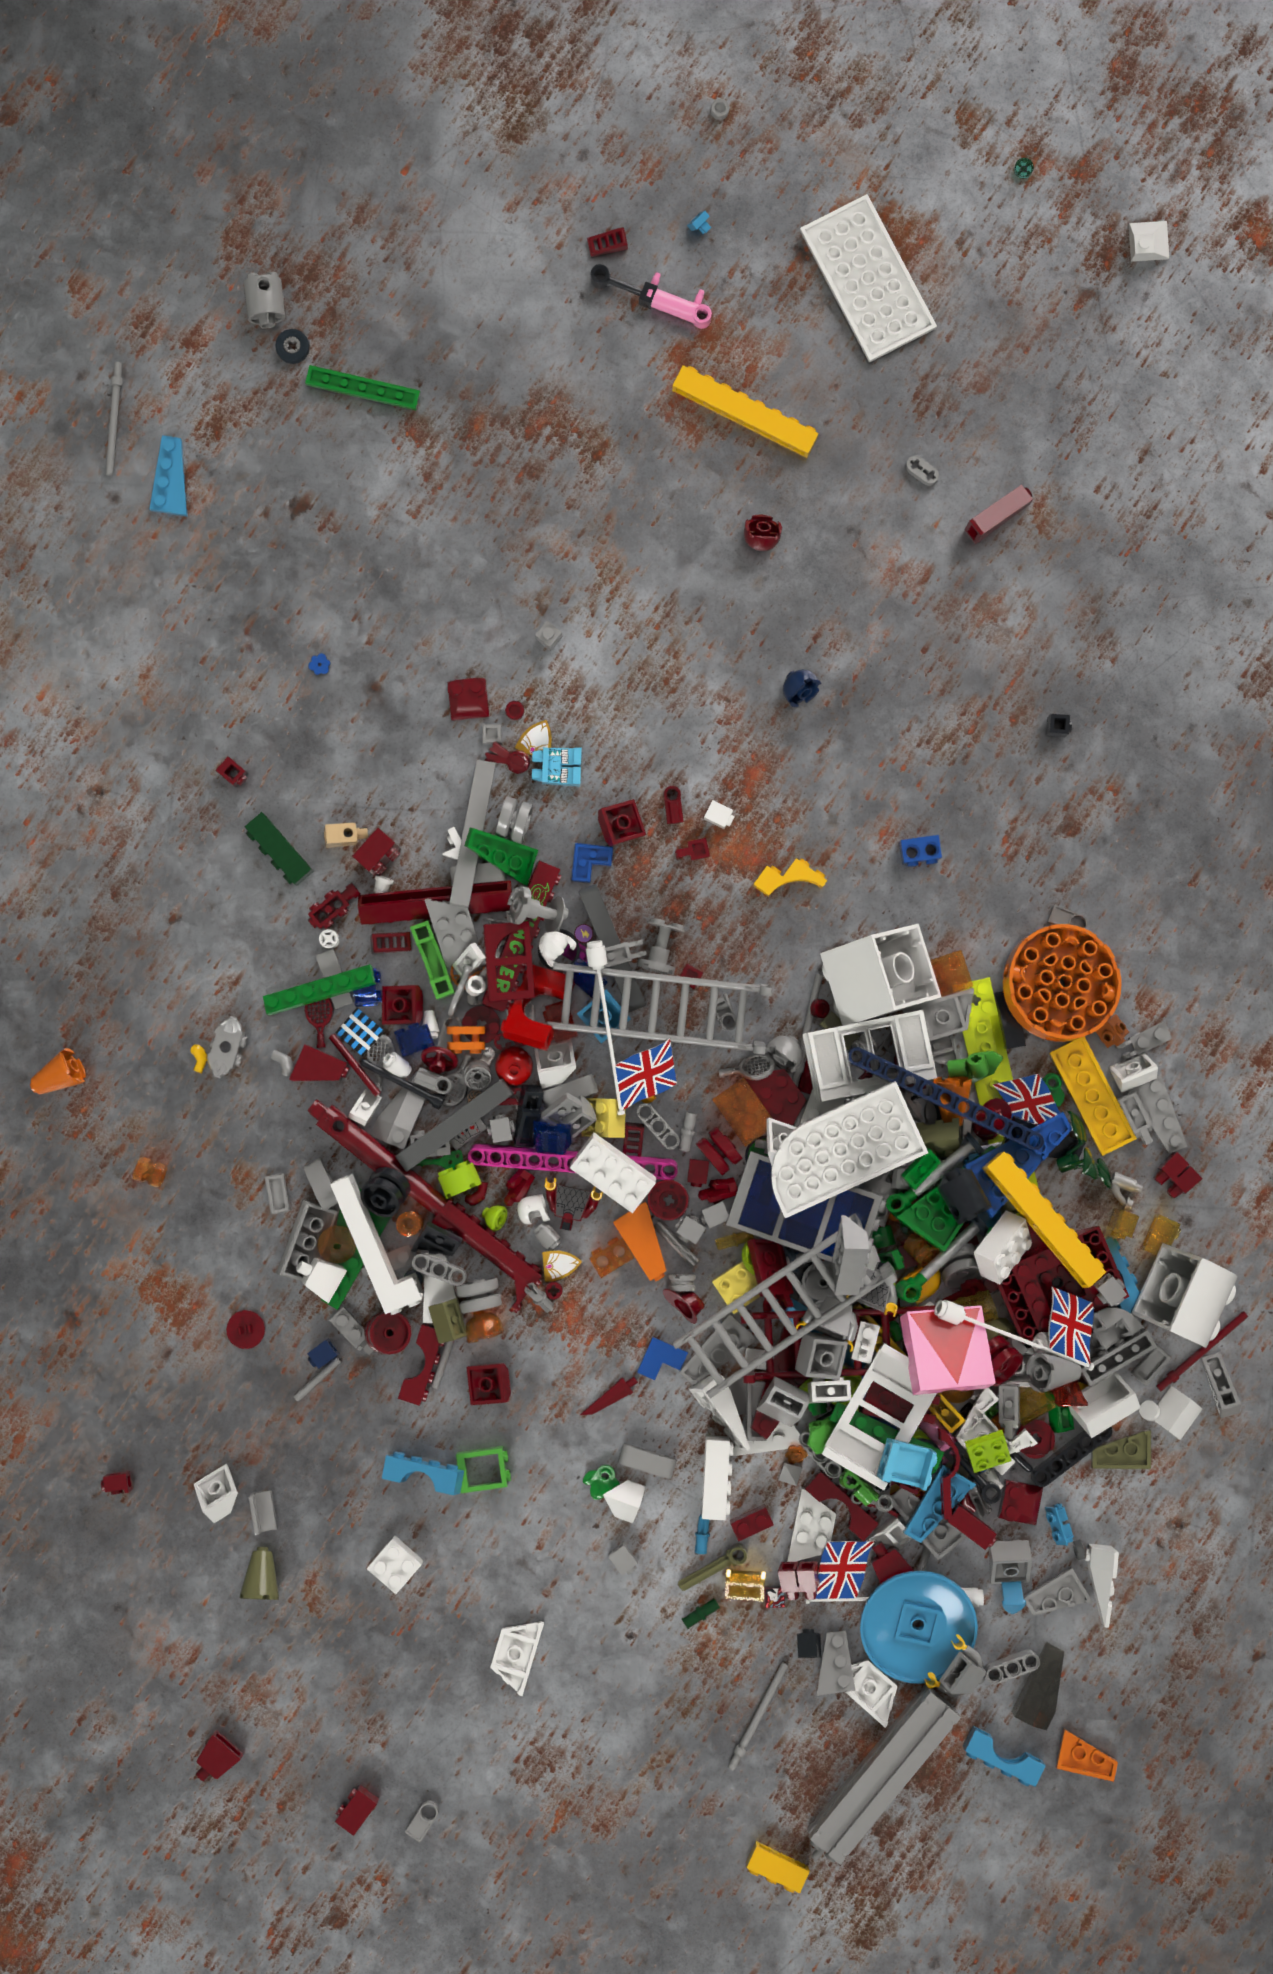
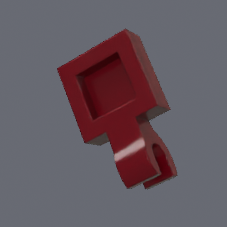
M706 838L688 841V848L675 851L676 859L690 856L691 861L710 857Z

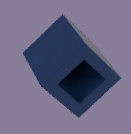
M328 1338L307 1354L309 1355L308 1361L310 1364L320 1369L340 1353Z

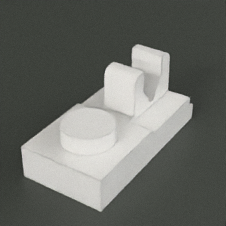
M860 1321L851 1359L868 1364L871 1363L880 1329L879 1325Z

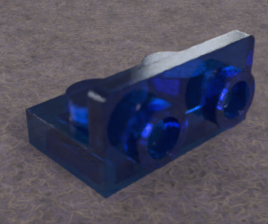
M580 957L573 963V965L588 966ZM574 972V983L593 998L595 974ZM603 978V987H605L608 982Z

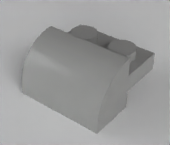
M569 1093L563 1095L541 1113L543 1120L556 1127V1133L570 1141L597 1120L596 1113L586 1098L582 1095L576 1098Z

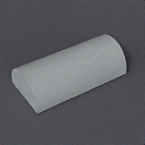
M303 1199L278 1266L277 1274L299 1281L302 1280L304 1275L296 1271L297 1266L301 1261L310 1265L314 1258H322L338 1214L337 1210L329 1208L324 1211L319 1203Z

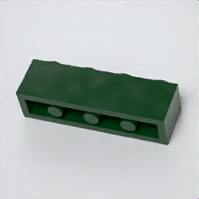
M263 812L244 826L248 830L245 834L252 841L256 840L260 844L258 849L265 856L268 854L273 859L271 864L277 870L281 869L285 873L283 878L290 885L293 883L298 886L314 872Z

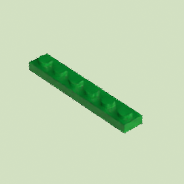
M309 365L305 381L307 386L415 411L417 410L421 393L420 390Z
M369 964L265 995L263 1000L266 1014L269 1016L375 985L373 968Z
M836 1402L829 1421L837 1424L847 1406ZM858 1411L855 1412L849 1422L850 1425L883 1444H886L887 1438L895 1439L899 1432ZM912 1437L909 1443L931 1448L937 1453V1463L933 1467V1470L936 1471L944 1452Z

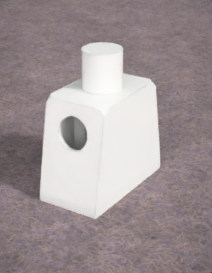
M314 1258L310 1265L301 1261L296 1269L297 1272L304 1275L301 1282L327 1303L330 1302L347 1272L343 1266L319 1258Z

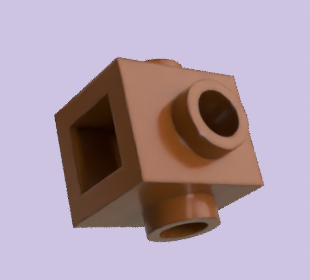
M1117 1014L1111 1016L1105 1025L1095 1031L1107 1048L1112 1045L1119 1046L1125 1041L1124 1037L1130 1033Z

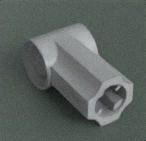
M422 1067L416 1073L414 1083L436 1091L439 1094H449L454 1088L451 1079ZM443 1080L448 1082V1088L445 1091H442L439 1087Z

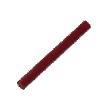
M332 1034L329 1039L371 1093L375 1097L379 1096L381 1091L336 1034Z

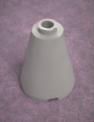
M1046 1353L1032 1355L1026 1366V1375H1029L1031 1380L1028 1383L1037 1392H1047L1076 1381L1082 1373L1080 1364Z

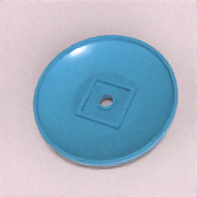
M909 1571L884 1581L867 1599L860 1619L862 1644L873 1664L883 1673L896 1680L916 1684L925 1683L924 1679L930 1681L928 1672L934 1673L937 1681L940 1680L959 1651H963L962 1649H955L951 1640L954 1643H958L960 1641L956 1637V1634H958L964 1640L965 1645L974 1648L978 1631L976 1612L965 1591L949 1578L928 1571ZM915 1620L923 1621L921 1627H914L912 1624Z

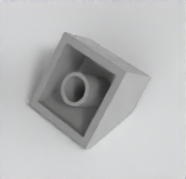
M807 1333L801 1339L795 1370L805 1377L840 1380L848 1342L821 1333Z
M1029 1540L995 1541L994 1545L989 1548L990 1584L1017 1581L1029 1583L1032 1565Z

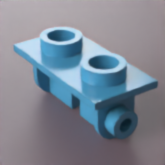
M1061 1503L1055 1504L1054 1507H1045L1046 1518L1050 1523L1052 1537L1056 1545L1067 1546L1068 1543L1073 1542L1072 1538L1074 1535L1070 1523L1063 1525V1522L1068 1520L1065 1507Z

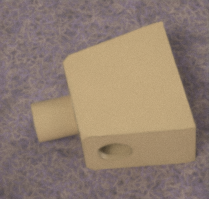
M356 823L326 824L324 826L325 848L356 845L357 839H368L367 827L356 828ZM344 832H349L351 837H346Z

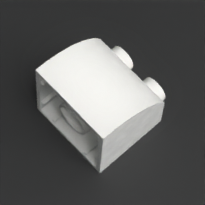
M919 924L873 934L820 953L823 962L822 972L825 979L829 981L834 997V1011L840 1018L842 1026L867 1021L941 998Z
M1162 1243L1131 1314L1207 1348L1209 1341L1213 1340L1219 1333V1318L1225 1305H1228L1235 1296L1236 1287L1234 1284L1238 1276L1202 1257Z

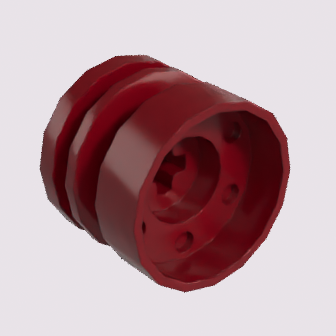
M665 1179L657 1182L650 1190L648 1205L656 1217L662 1220L673 1221L686 1213L689 1207V1195L682 1184L674 1180ZM669 1195H672L674 1203H670V1205L667 1206V1202L664 1201V1198H668Z

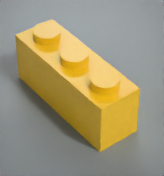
M755 1841L746 1860V1868L751 1874L755 1876L760 1874L766 1877V1880L772 1884L779 1883L791 1893L795 1891L801 1892L810 1872L808 1865Z

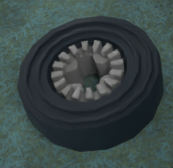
M287 329L281 332L276 339V352L286 363H300L307 357L310 345L308 338L303 332L297 329ZM290 343H292V344L297 343V344H296V348H297V349H295V350H294V349L289 350V349H290L289 344H290Z

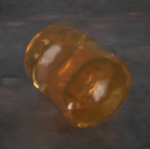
M141 1156L136 1164L133 1180L141 1183L147 1181L148 1185L160 1188L165 1179L168 1165L160 1162L153 1163L152 1159Z
M917 1233L910 1235L904 1243L905 1251L922 1268L940 1253L938 1248Z

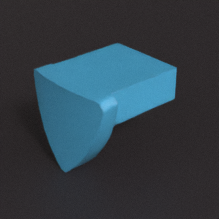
M1021 1581L1002 1582V1606L1008 1613L1015 1614L1026 1605V1600L1023 1599Z

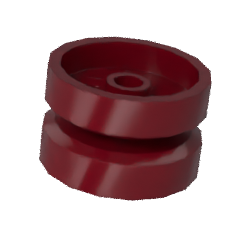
M714 1127L708 1133L714 1144L711 1145L706 1138H701L696 1143V1146L723 1176L730 1170L724 1158L727 1157L735 1165L743 1158L737 1152L731 1140L726 1135H723L717 1127Z
M378 1312L371 1316L364 1329V1336L368 1346L375 1352L388 1355L397 1354L404 1350L409 1344L412 1335L408 1320L400 1313L391 1315V1313ZM388 1329L390 1330L388 1332L390 1334L389 1336L386 1335V1331Z
M997 1336L988 1341L995 1384L992 1386H999L1008 1381L1023 1362L1022 1354L1015 1347H1011V1344L1003 1336Z

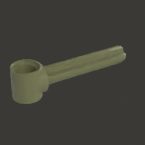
M741 1543L732 1545L730 1549L726 1550L724 1556L679 1580L678 1585L680 1589L685 1591L730 1565L743 1564L747 1559L746 1547ZM741 1550L744 1555L741 1558H736L733 1552Z

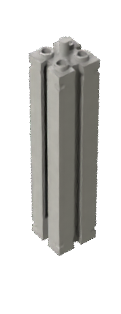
M926 1684L922 1687L921 1692L913 1698L817 1815L815 1821L808 1826L810 1844L816 1848L811 1855L813 1860L817 1861L826 1852L825 1856L832 1863L836 1861L841 1865L845 1857L851 1853L951 1731L953 1725L960 1720L961 1717L957 1709L945 1698H942L933 1688H928Z

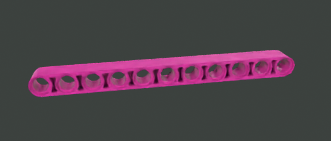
M474 1144L469 1150L468 1160L470 1163L473 1162L474 1165L576 1173L570 1169L568 1160L574 1158L579 1151ZM479 1151L481 1152L482 1157L476 1158L473 1156L472 1152ZM497 1152L501 1155V1158L494 1159L491 1154ZM518 1154L521 1159L514 1161L510 1156ZM536 1155L540 1160L532 1162L530 1156ZM626 1155L644 1169L648 1164L653 1165L655 1169L648 1172L654 1175L656 1179L672 1180L677 1176L678 1165L673 1159ZM556 1157L558 1158L559 1162L556 1164H552L549 1161V1158ZM666 1166H672L674 1168V1171L671 1173H667L664 1170V1168Z

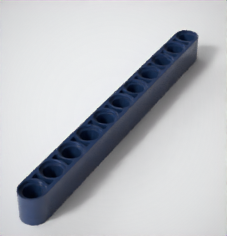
M856 1047L847 1053V1060L850 1064L889 1083L896 1081L898 1087L1027 1149L1038 1150L1044 1144V1138L1038 1132L862 1048ZM854 1051H858L861 1054L859 1062L852 1060L851 1055ZM872 1059L877 1060L879 1063V1068L875 1071L869 1067V1062ZM889 1068H894L897 1072L894 1079H890L887 1076ZM908 1076L914 1079L912 1087L905 1085V1079ZM925 1085H929L932 1088V1093L929 1096L923 1094L922 1089ZM943 1093L948 1094L950 1097L947 1104H943L940 1101V1096ZM960 1102L967 1104V1110L964 1113L958 1110ZM979 1110L985 1113L983 1121H978L976 1118V1113ZM996 1119H1000L1003 1122V1126L999 1130L993 1124ZM1014 1127L1020 1130L1018 1138H1014L1011 1134ZM1033 1135L1038 1139V1144L1035 1147H1032L1029 1143V1139Z

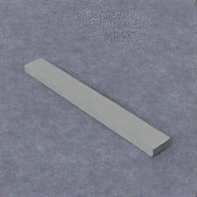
M477 760L451 892L450 905L469 908L479 855L464 845L470 827L484 831L496 767L494 762Z

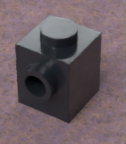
M1050 714L1047 717L1046 736L1066 737L1071 733L1072 721H1070V715Z
M804 1629L803 1633H797L798 1658H822L820 1633H814V1629Z

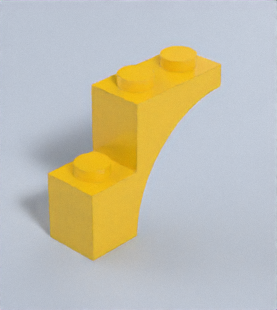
M796 858L784 876L780 875L781 871L776 867L771 866L770 868L766 866L753 886L769 897L774 890L786 883L804 881L822 888L827 880L825 879L826 875L817 869L814 871L809 868L810 864L802 858L800 860Z

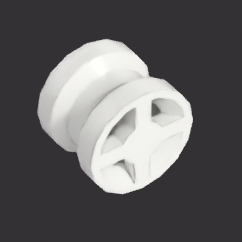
M326 929L321 932L319 942L327 949H334L339 945L340 937L337 932Z
M864 1034L859 1037V1040L853 1042L852 1048L859 1047L868 1051ZM871 1037V1038H872V1043H873V1048L875 1049V1048H876V1042H875V1040L873 1039V1037ZM854 1051L858 1056L861 1057L860 1052Z

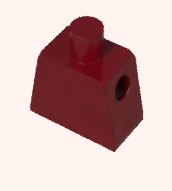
M881 1541L872 1546L876 1556L870 1561L880 1584L895 1575L914 1571L912 1566L894 1546L886 1550Z
M216 1730L196 1761L201 1766L196 1772V1776L201 1781H205L209 1775L218 1779L238 1763L244 1754Z

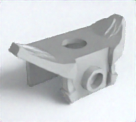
M233 1016L228 1017L215 1028L214 1033H216V1036L212 1038L210 1049L212 1050L211 1053L207 1054L210 1070L213 1076L217 1078L227 1075L231 1069H236V1066H240L242 1061V1055H240L241 1048H245L247 1043L246 1032L242 1031L238 1018ZM224 1041L231 1044V1049L227 1053L222 1052L220 1049V1045Z

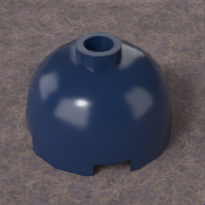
M809 670L791 671L784 681L783 695L792 707H799L798 703L804 700L808 703L819 692L818 686L822 683Z

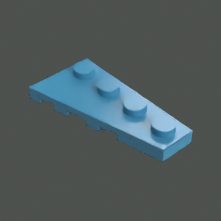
M162 435L150 511L188 517L181 438Z
M943 1464L903 1531L904 1534L920 1543L942 1520L940 1477L950 1471V1468ZM957 1472L950 1479L952 1508L965 1497L970 1489L977 1485Z

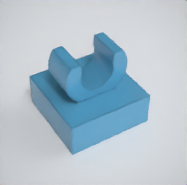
M702 211L687 226L691 231L699 229L702 234L707 233L711 229V226L706 222L710 216L706 211Z

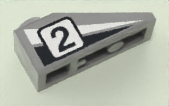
M1220 1352L1202 1357L1203 1367L1220 1418L1240 1413L1241 1403Z

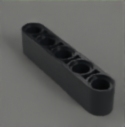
M1112 1427L1106 1429L1104 1434H1098L1091 1438L1089 1446H1083L1082 1444L1084 1438L1090 1437L1085 1430L1036 1466L1030 1474L1031 1480L1039 1487L1049 1485L1108 1440L1113 1433ZM1070 1449H1075L1076 1451L1073 1458L1067 1457V1452ZM1054 1461H1060V1467L1057 1470H1053L1051 1467ZM1043 1472L1045 1478L1043 1481L1038 1482L1036 1476L1038 1473Z

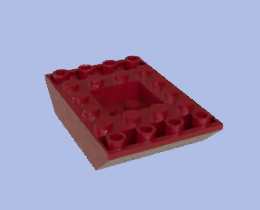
M1100 1226L1076 1230L1075 1232L1078 1234L1077 1238L1080 1242L1086 1244L1091 1250L1090 1254L1102 1262L1103 1269L1106 1271L1102 1277L1109 1273L1115 1280L1119 1278L1123 1283ZM1046 1244L1024 1253L1020 1262L1010 1271L1009 1276L1000 1285L997 1284L1019 1337L1029 1341L1033 1340L1037 1333L1048 1332L1052 1308V1287L1092 1302L1094 1312L1110 1306L1108 1303L1103 1304L1097 1297L1099 1292L1093 1285L1090 1288H1082ZM1055 1277H1061L1062 1283L1058 1287L1052 1285V1280ZM1124 1288L1123 1290L1126 1292L1127 1295L1123 1298L1126 1299L1129 1297V1294L1126 1288Z

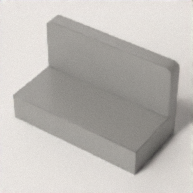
M272 1491L252 1493L249 1496L255 1535L264 1531L276 1530L278 1527Z

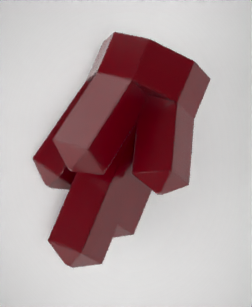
M518 1169L516 1174L507 1181L506 1188L509 1192L503 1200L506 1206H512L514 1202H520L522 1198L526 1197L535 1179L532 1174L524 1169Z
M734 1177L710 1180L709 1188L700 1190L698 1197L701 1200L707 1199L710 1203L716 1204L736 1196L738 1189Z

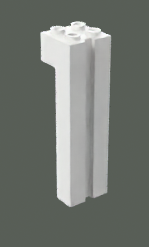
M353 1173L335 1180L330 1184L385 1314L391 1313V1315L401 1312L402 1308L406 1305H409L410 1308L419 1304L424 1291L416 1272L397 1279L370 1213L361 1200L360 1190Z

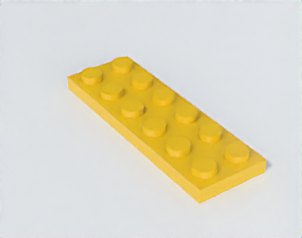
M1085 1036L1049 1052L1100 1155L1104 1156L1136 1140L1137 1138Z

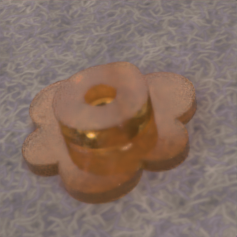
M790 1445L785 1453V1457L788 1458V1462L791 1464L796 1462L802 1463L803 1459L808 1455L801 1445L797 1447Z

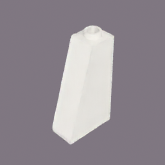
M425 1253L448 1262L447 1255ZM437 1264L434 1268L435 1272L439 1275H442L445 1271L444 1266L441 1264ZM424 1274L423 1323H433L429 1306L457 1298L459 1304L454 1285Z

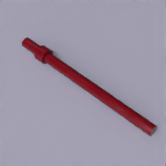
M1242 1311L1221 1329L1213 1340L1209 1341L1207 1348L1202 1346L1174 1371H1169L1166 1374L1167 1377L1156 1385L1157 1389L1161 1392L1172 1382L1175 1383L1179 1380V1376L1247 1319L1248 1315Z

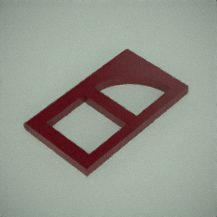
M530 922L483 925L489 1002L535 998ZM524 930L526 956L496 958V951L501 941L516 931ZM526 964L528 990L498 993L496 967Z

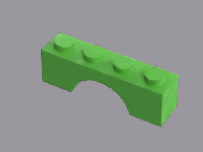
M425 921L411 926L410 929L424 961L436 999L441 1000L454 995L455 989L431 923Z

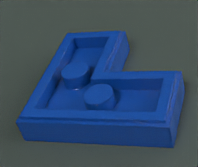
M575 843L571 881L591 883L592 864L611 866L613 847Z
M652 1337L637 1373L655 1380L662 1363L681 1370L688 1352L680 1348L675 1349L673 1345Z

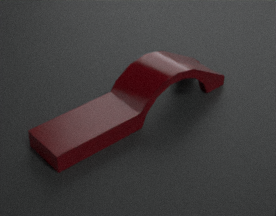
M938 1428V1439L949 1445L953 1452V1464L950 1471L940 1477L941 1516L944 1520H952L950 1479L955 1476L959 1469L960 1455L947 1431L943 1428Z

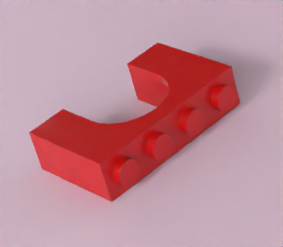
M533 965L535 997L547 995L563 1000L566 974ZM527 970L524 971L522 976L523 982L521 986L517 987L516 991L528 990ZM573 979L572 991H573L574 986H575L574 979ZM533 998L514 1000L509 1005L507 1019H504L501 1024L504 1038L548 1051L554 1036L552 1026L533 1021L524 1014L527 1004Z

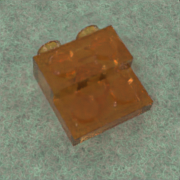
M962 950L930 960L941 997L974 987Z

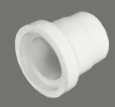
M375 875L374 879L376 881L373 893L388 892L394 880Z

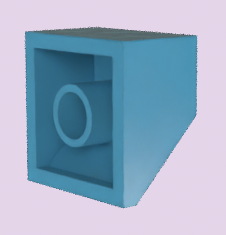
M606 989L604 994L610 1028L619 1029L621 1006ZM600 998L597 1027L606 1028L602 1000ZM592 1001L577 1013L586 1026H590ZM594 1034L601 1044L608 1039L607 1035Z

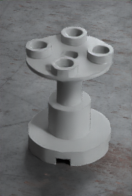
M520 886V888H514L509 897L507 905L511 906L510 911H506V917L508 922L513 924H521L526 917L535 919L537 916L545 918L547 932H559L563 919L567 918L569 910L565 908V901L562 897H556L552 900L549 907L540 905V901L531 899V891L528 887Z
M650 919V921H647V924L660 928L656 945L651 946L648 960L638 959L637 967L674 975L675 967L666 965L670 952L666 948L670 932L684 933L683 925L676 923L666 925L665 920Z

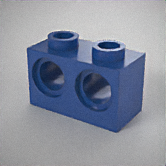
M939 835L899 841L902 865L907 864V867L919 866L918 862L925 861L926 865L938 863L937 860L942 858ZM930 845L934 847V855H928L926 853V846ZM908 848L916 851L914 858L907 856L906 851Z

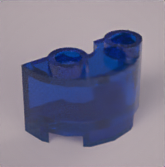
M373 968L375 985L353 991L355 1007L379 1006L378 1002L382 1001L381 990H377V983H381V973L377 971V968Z
M418 1022L409 1025V1030L405 1031L403 1028L394 1031L402 1057H407L428 1047L435 1046L427 1024L420 1026Z
M533 1121L534 1145L537 1152H548L558 1155L566 1153V1149L572 1144L571 1125L558 1123L555 1126H549L547 1122Z

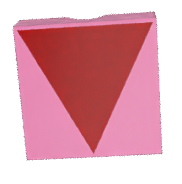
M982 1306L964 1307L965 1316L985 1323ZM934 1310L906 1312L900 1317L904 1345L909 1358L908 1369L913 1395L940 1393L946 1390L985 1389L995 1384L986 1328L963 1320L958 1325L939 1319L935 1315Z

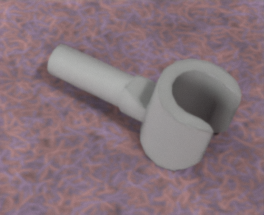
M467 996L468 1005H482V1000H478L477 996Z

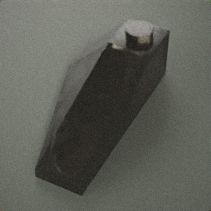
M1046 1642L1039 1656L1040 1665L1038 1669L1030 1673L1011 1711L1015 1718L1033 1727L1047 1731L1056 1712L1064 1658L1063 1650Z

